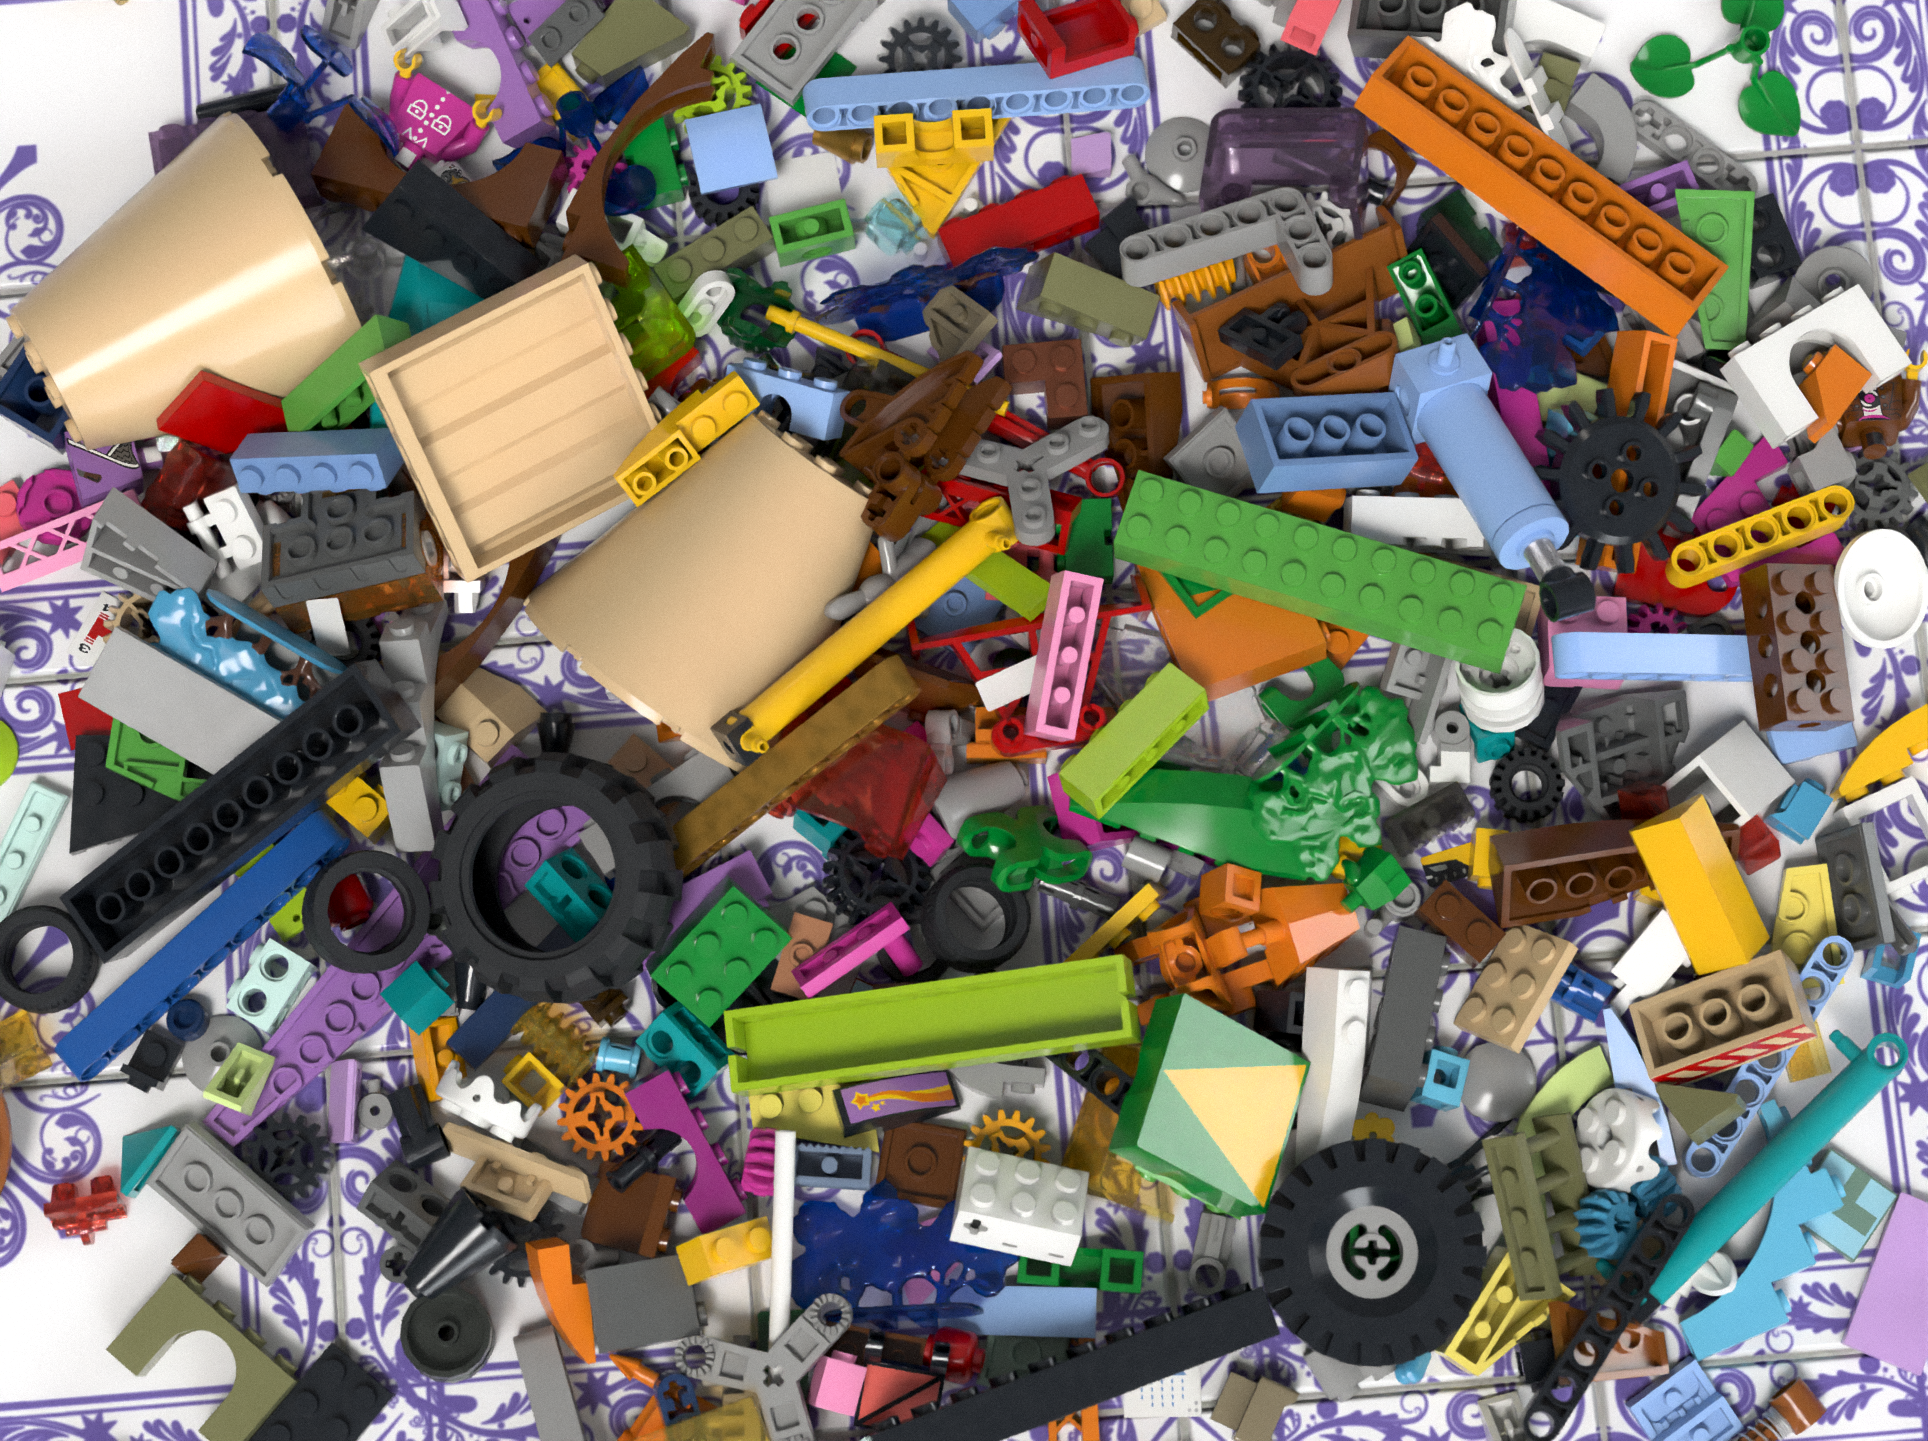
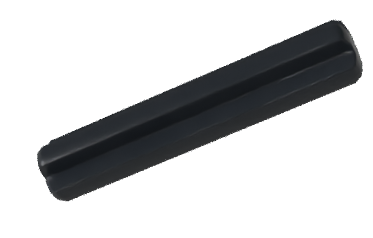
M298 80L198 104L196 106V115L200 125L207 127L219 116L229 111L244 118L309 102L311 94L305 80Z

